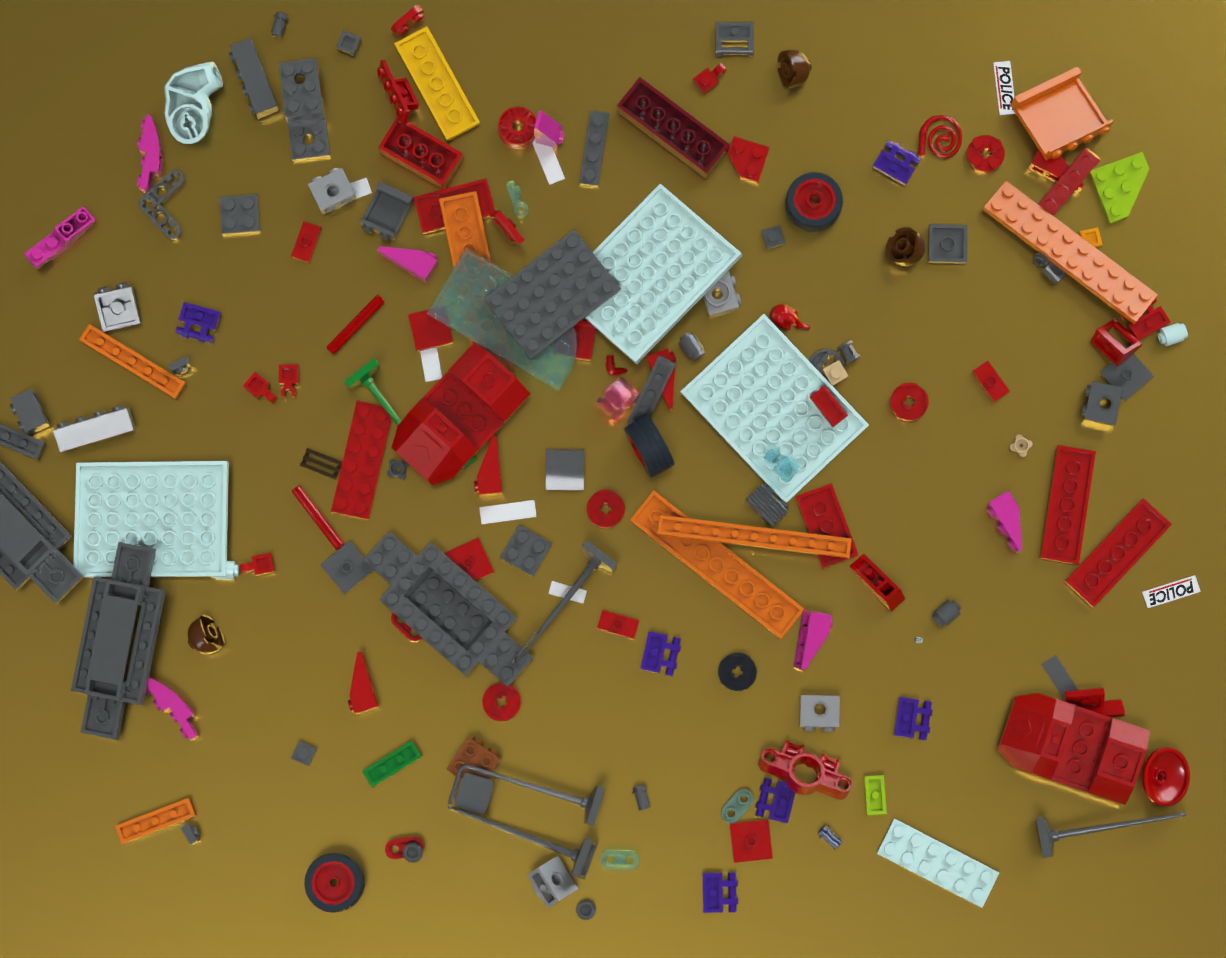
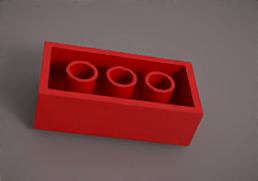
M398 117L378 147L380 154L441 189H446L464 160L463 153L408 121L407 124H402Z

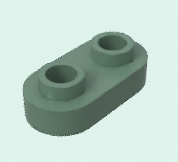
M747 789L738 790L722 808V819L727 823L737 822L752 805L754 800L753 794ZM746 795L748 798L747 802H741L740 797ZM728 810H733L735 815L729 817L727 815Z

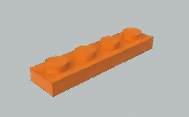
M186 798L118 824L115 827L121 844H125L196 817L190 798Z

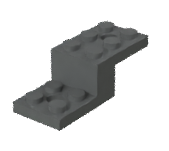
M317 59L280 62L279 70L284 113L288 123L292 161L330 157ZM298 75L305 77V81L302 84L295 82V78ZM307 136L314 137V142L310 145L304 143V139Z

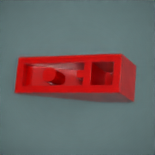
M1039 149L1029 166V169L1056 182L1069 168V165L1061 156L1056 159L1050 158L1045 160ZM1081 183L1075 191L1080 193L1084 184Z
M668 348L646 357L651 371L658 356H662L674 363L677 362L673 351L669 352ZM675 367L661 394L669 412L673 411Z
M492 436L477 474V481H474L475 493L479 492V497L503 495L497 436Z
M865 554L850 565L855 574L891 612L905 600L901 589Z
M361 651L357 652L350 689L351 700H348L350 711H354L355 714L379 708L364 655Z

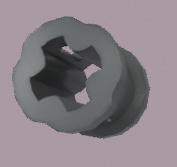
M852 340L837 348L844 356L846 365L861 358V355L857 354L854 349Z

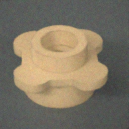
M1019 434L1015 437V442L1010 445V450L1019 453L1020 457H1025L1033 443Z

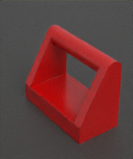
M1116 319L1098 328L1090 341L1117 367L1142 346V343ZM1114 328L1132 346L1127 349L1124 348L1108 332Z

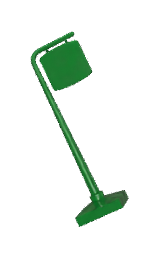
M374 358L347 378L344 384L349 390L361 384L367 387L394 422L399 425L401 419L373 383L372 375L379 368V363ZM473 457L462 470L477 460V457Z

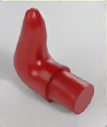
M614 355L606 356V370L609 375L616 376L628 371L625 368H615Z

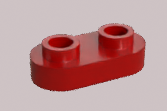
M419 5L414 6L392 25L391 31L396 36L399 34L401 36L404 35L413 23L416 24L423 19L424 10Z
M392 613V625L407 640L419 642L422 639L420 635L412 636L411 631L413 629L405 622L399 623L397 621L398 616Z
M418 837L394 839L386 844L385 853L391 859L404 858L403 850L406 845L417 843L424 850V843ZM393 846H398L399 851L397 853L392 852Z

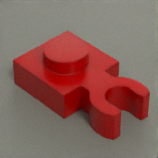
M279 364V385H284L281 389V396L285 398V392L290 390L292 391V398H295L296 391L293 385L299 384V365Z

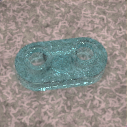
M606 850L602 853L600 862L606 869L633 870L639 864V856L634 851ZM613 856V863H608L606 858ZM627 857L633 858L632 864L626 863Z

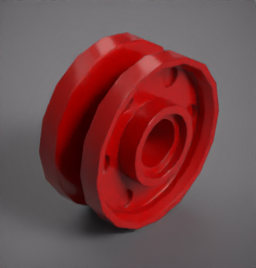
M519 106L511 107L504 111L498 122V132L502 142L514 149H522L531 145L535 140L534 126L536 117L530 110ZM519 124L523 127V129L521 131H515L513 127Z

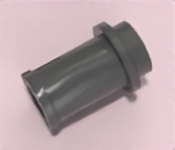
M276 12L270 34L282 37L285 22H288L287 14Z
M644 785L633 787L634 791L632 793L635 794L638 810L650 808L651 806L646 794L647 788Z

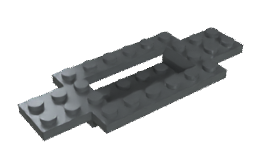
M0 461V490L3 492V494L0 492V574L17 591L31 578L55 604H58L84 578L79 570L59 551L72 535ZM10 501L24 514V516L10 503ZM30 522H31L43 535H41V534L30 524Z
M388 532L364 558V561L392 585L379 600L465 676L478 663H481L502 683L509 687L534 659L529 653H526L516 666L512 665L511 661L516 658L522 647L505 632L517 620V617L431 542L417 556L392 533Z
M118 542L111 580L100 577L93 578L71 691L88 695L81 733L118 740L126 702L137 705L144 704L166 590L149 587L156 553L154 548ZM138 605H141L127 681L123 682Z

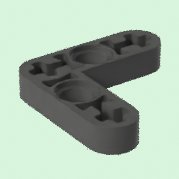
M179 170L169 172L139 201L141 210L168 239L173 241L180 239L183 233L182 228L161 205L185 184V177ZM173 176H176V177L180 176V177H179L180 182H178V183H177L176 181L173 182V178H172V177H173ZM167 181L169 184H171L173 189L169 188V186L166 184ZM160 187L167 188L165 196L157 195V190ZM145 201L151 202L155 209L154 212L149 207H145ZM164 213L166 215L165 221L157 222V214ZM168 223L173 229H176V235H169L171 232L166 227Z

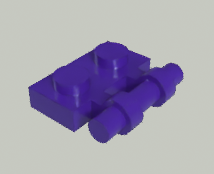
M888 140L885 147L891 151L887 153L882 150L872 168L905 186L915 170L914 167L909 165L910 162L918 165L921 158L916 156V153L913 151L909 152L900 147L899 143H893ZM897 153L902 157L906 158L905 161L903 162L900 159L894 157L895 154Z
M184 302L179 321L185 323L184 328L177 326L175 334L182 335V338L189 339V337L197 339L201 343H213L214 336L207 335L208 330L216 331L221 312ZM192 325L202 327L201 332L191 330Z
M649 631L641 670L660 673L661 666L667 667L665 675L673 676L674 669L677 668L676 659L681 649V646H679L681 638L673 637L672 644L666 643L668 635ZM665 649L670 650L668 661L662 660Z
M899 697L894 736L913 739L914 732L917 731L920 732L919 740L927 741V734L930 733V727H928L929 719L933 712L931 710L932 702L924 701L923 708H918L919 700ZM917 714L922 715L921 726L916 725Z
M764 778L763 785L760 786V799L755 807L757 808L755 816L763 817L764 811L767 810L770 811L769 819L788 824L795 792L788 787L787 783L781 781L777 782L776 788L770 787L772 779ZM769 793L774 794L772 805L766 804Z
M702 873L703 913L723 912V904H729V912H737L736 904H738V898H736V886H738V880H736V873H728V881H722V873ZM723 887H728V898H723Z

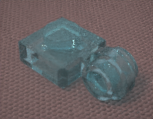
M514 181L507 182V189L514 206V214L517 217L526 216L528 214V206L526 203L520 202L519 197L522 196L519 185L515 186ZM523 207L524 211L519 212L518 208Z
M773 449L767 450L764 459L772 465L775 462L777 466L773 471L788 483L800 467L786 455L780 461L778 459L780 455Z

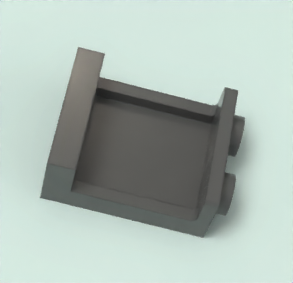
M379 181L374 197L363 219L361 218L359 221L362 229L369 233L374 231L379 234L380 238L389 241V239L395 241L414 203V198Z

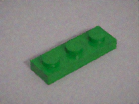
M411 740L362 772L370 786L374 788L419 760L422 756Z

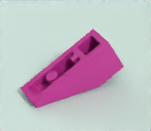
M539 110L534 126L535 141L538 144L558 149L559 143L562 144L565 137L562 126L546 113Z
M379 246L377 249L379 254L425 283L428 282L439 265L438 260H436L437 257L429 251L425 253L422 250Z
M803 610L793 667L800 670L807 668L829 635L833 624L832 615L824 612Z

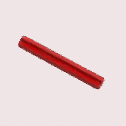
M376 295L327 345V350L331 354H335L384 304L383 298Z
M301 486L295 487L292 490L294 496L336 550L340 549L344 545L343 541Z

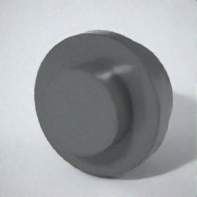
M409 843L405 846L403 856L408 862L414 863L422 858L423 850L420 845Z
M589 900L581 901L576 907L577 915L583 920H589L595 915V905Z

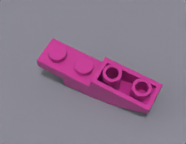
M146 114L145 120H142V138L139 137L137 143L140 153L145 155L141 160L142 175H139L137 180V186H139L142 193H147L151 189L153 176L161 177L162 171L161 140L155 122L149 114Z
M84 206L57 225L51 234L25 252V258L36 270L49 260L53 261L75 243L94 224L96 219Z
M149 678L146 691L154 696L155 700H153L156 708L158 710L162 709L164 712L171 709L170 715L175 723L179 722L181 725L180 732L185 739L189 738V740L193 741L198 738L199 735L189 721L195 717L190 707L173 690Z

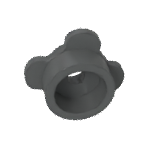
M391 459L387 475L390 478L398 477L401 480L406 477L405 469L408 467L407 462Z

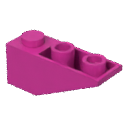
M1007 491L987 504V512L992 519L995 518L997 520V528L1000 533L1007 536L1009 540L1007 543L1010 549L1018 554L1022 551L1019 506L1011 493Z

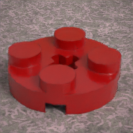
M990 135L975 137L969 144L966 152L968 163L976 172L983 174L991 173L998 169L1005 157L1002 142ZM988 150V153H990L991 156H988L987 159H984V156L980 155V152Z
M915 383L901 384L894 390L890 398V407L896 418L908 422L922 417L929 405L926 391ZM907 397H910L915 402L911 407L904 404Z
M612 490L597 491L587 503L588 518L592 524L599 528H612L618 525L624 517V501ZM604 504H608V507H611V511H608V514L600 511Z
M497 683L485 691L482 698L483 709L488 717L495 721H509L518 714L521 707V698L516 688L512 685L507 687L504 683ZM505 697L507 705H503L501 708L498 707L499 703L496 700Z

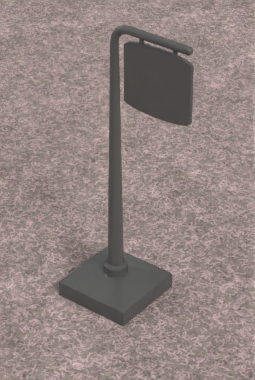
M586 540L583 543L582 552L589 559L588 566L538 632L531 636L516 655V658L511 661L513 666L520 662L590 574L598 568L613 574L617 569L615 561Z
M464 765L457 772L448 804H452L453 798H456V807L479 814H484L493 790V781L470 773H465L463 778L459 779L464 769H470L580 805L581 808L585 809L584 824L594 826L605 788L595 786L588 798H581L474 766ZM461 781V782H460V785H459V788H458L457 795L454 796V795H455L456 788H457V785H458V782Z
M448 806L449 810L570 857L572 861H575L572 876L585 880L598 845L597 842L585 838L579 850H571L453 806Z
M1183 812L1062 831L1052 830L1046 817L1037 818L1036 820L1043 858L1053 856L1054 842L1062 838L1179 818L1187 814Z

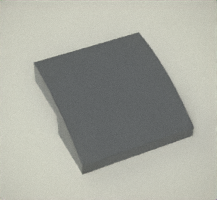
M546 449V490H584V449Z

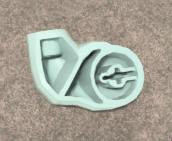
M213 61L179 70L164 85L166 98L164 114L166 123L174 138L183 144H194L201 141L209 130L212 106L208 97L223 87L222 76Z

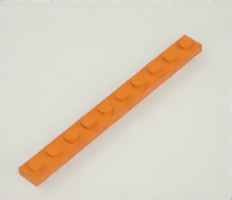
M665 515L659 516L657 535L841 558H850L852 540L851 538Z

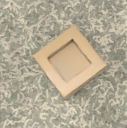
M839 360L822 369L832 386L849 377Z

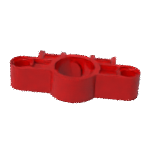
M786 739L781 752L771 748L763 750L758 761L759 768L766 773L785 779L788 787L797 794L809 795L817 791L842 800L848 796L852 788L850 778L837 773L841 762L839 758L836 760L822 753L819 759L813 754L802 753L804 745L798 746L790 743L788 739ZM764 758H769L772 762H767ZM804 764L809 768H813L817 774L814 783L806 784V782L797 780L793 774L795 766ZM838 786H843L846 790H841Z

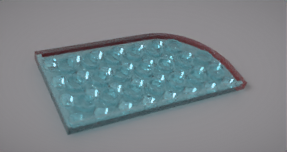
M465 249L427 315L560 391L573 368L576 358L577 339L574 327L533 359H530L484 301L485 297L513 277V275L472 251Z

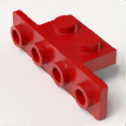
M385 59L381 60L380 66L377 68L378 78H381L384 90L389 95L390 103L395 107L397 117L400 118L402 124H407L409 110H417L419 103L407 78L394 79Z
M1104 688L1065 691L1064 702L1108 717L1125 716L1122 700L1104 701Z

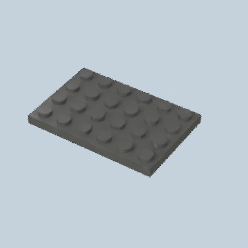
M572 230L485 297L484 301L527 356L533 359L621 291V288L578 233Z

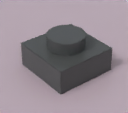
M343 30L336 49L354 56L361 37Z
M780 225L762 230L767 250L785 245Z
M187 357L169 364L171 371L178 375L186 373L188 368L192 367Z
M299 741L291 759L310 766L317 748Z
M186 824L181 827L190 845L200 841L198 838L200 833L195 825Z

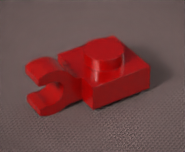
M722 63L716 66L713 71H710L707 67L695 76L693 81L705 95L719 84L717 78L726 72V68Z
M256 372L243 385L257 399L263 395L272 404L277 400V397L267 389L270 383Z
M271 553L251 556L252 562L239 565L242 574L254 571L255 576L275 572Z

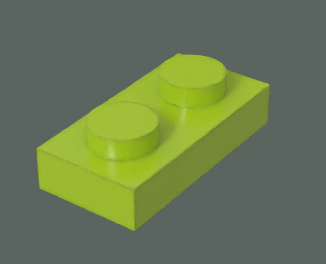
M884 775L864 776L867 815L887 814Z

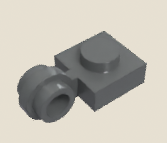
M1037 252L1034 255L1035 264L1046 266L1042 272L1054 284L1058 283L1067 274L1048 260L1044 254Z

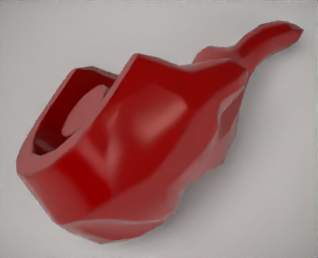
M779 304L770 311V320L782 329L791 330L790 325H794L796 329H810V325L802 323L796 316L798 312L788 305Z

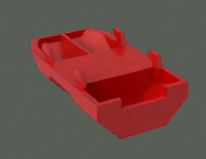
M474 342L397 426L391 449L432 486L453 479L531 394L489 352Z
M1040 693L1015 696L997 750L1015 768L1126 805L1135 788L1147 751L1150 730Z

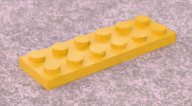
M427 26L394 43L447 142L480 125V121Z

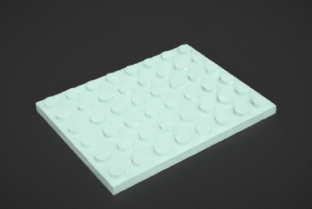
M659 184L593 251V254L620 286L621 291L585 319L635 364H638L742 257V253L662 184Z
M765 314L680 391L757 475L786 503L869 426ZM824 385L848 415L833 428L809 398Z
M229 462L76 463L73 565L84 578H111L118 542L156 549L151 577H227Z

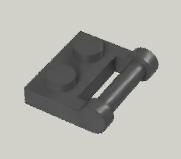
M716 22V57H721V55H748V57H753V22ZM722 42H748V47H722Z

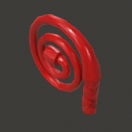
M945 115L933 116L927 119L919 132L918 156L925 157L928 128L934 121L947 120L955 126L958 131V143L955 149L948 154H940L936 151L932 144V138L938 130L945 129L952 135V141L947 147H942L939 141L950 142V135H939L935 141L938 149L948 151L956 143V133L954 130L946 125H939L929 133V148L939 158L945 159L955 155L962 144V130L957 121Z

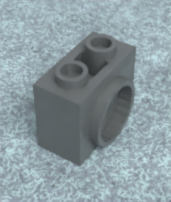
M1092 381V384L1088 385L1086 390V396L1089 399L1088 404L1083 405L1082 415H1085L1084 419L1116 425L1123 387ZM1105 398L1111 401V406L1108 409H1103L1100 406V402Z

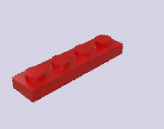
M1085 147L1038 205L1054 216L1101 159Z

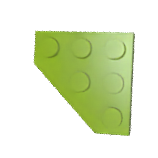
M1143 152L1093 169L1089 173L1109 224L1126 219L1131 212L1149 171V166Z

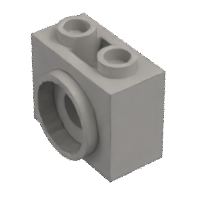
M334 168L328 172V175L315 177L308 184L323 215L357 199L342 168ZM333 189L338 191L334 197L328 195Z
M729 271L703 296L709 318L738 311L739 305L742 304L739 293L735 294V278L733 275L730 276ZM719 291L722 293V297L715 299L712 293Z
M800 695L799 727H804V731H815V728H823L825 732H835V728H839L840 696ZM818 704L822 705L825 709L822 715H817L814 711V707Z
M559 856L527 874L532 882L535 894L543 900L547 908L578 890Z

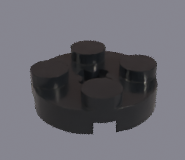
M732 653L721 661L718 668V676L725 688L730 691L741 692L748 689L754 683L757 676V668L748 655ZM736 667H740V671L743 672V675H739L738 678L734 677L735 674L732 673V669L735 670Z

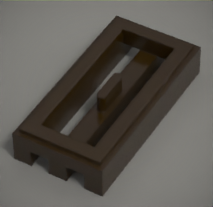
M307 448L300 467L336 480L342 461ZM311 454L337 464V467L310 458L309 455ZM306 462H312L314 464L320 465L335 472L334 474H330L313 466L307 465Z

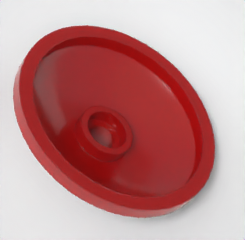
M1167 747L1159 748L1149 755L1142 771L1143 788L1147 797L1159 806L1177 804L1185 796L1189 787V765L1186 758L1178 750Z

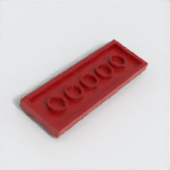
M356 401L331 508L333 513L365 520L370 518L392 423V418L381 405Z
M1057 445L1040 559L1079 565L1096 451Z
M1143 498L1064 582L1094 608L1172 524Z

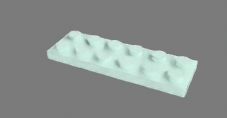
M895 818L876 853L981 908L999 875V872Z

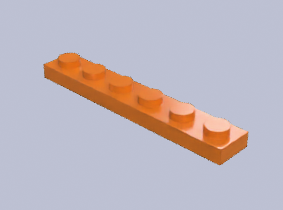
M90 324L79 339L82 343L174 399L178 398L186 385L181 379Z

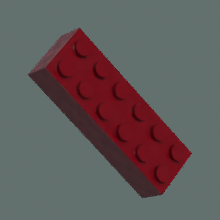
M641 77L637 79L617 105V112L705 179H707L729 151L730 144Z

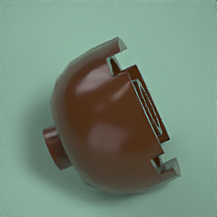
M785 50L779 53L777 62H781V68H778V74L782 84L788 86V88H794L807 81L812 69L810 60L798 50Z
M909 227L896 230L893 238L890 236L886 245L887 256L900 266L907 267L916 264L921 260L925 252V243L922 236Z
M208 615L200 616L188 628V644L193 650L195 649L201 654L215 653L223 648L221 646L225 645L224 635L220 627L215 628L212 624L215 621Z

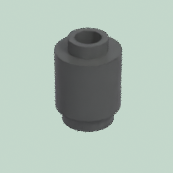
M688 332L679 338L681 340L679 345L688 359L691 358L694 362L705 354L703 345L694 333L690 335Z
M947 600L934 611L935 614L932 615V618L941 628L948 626L960 615L959 610L961 608L954 600Z

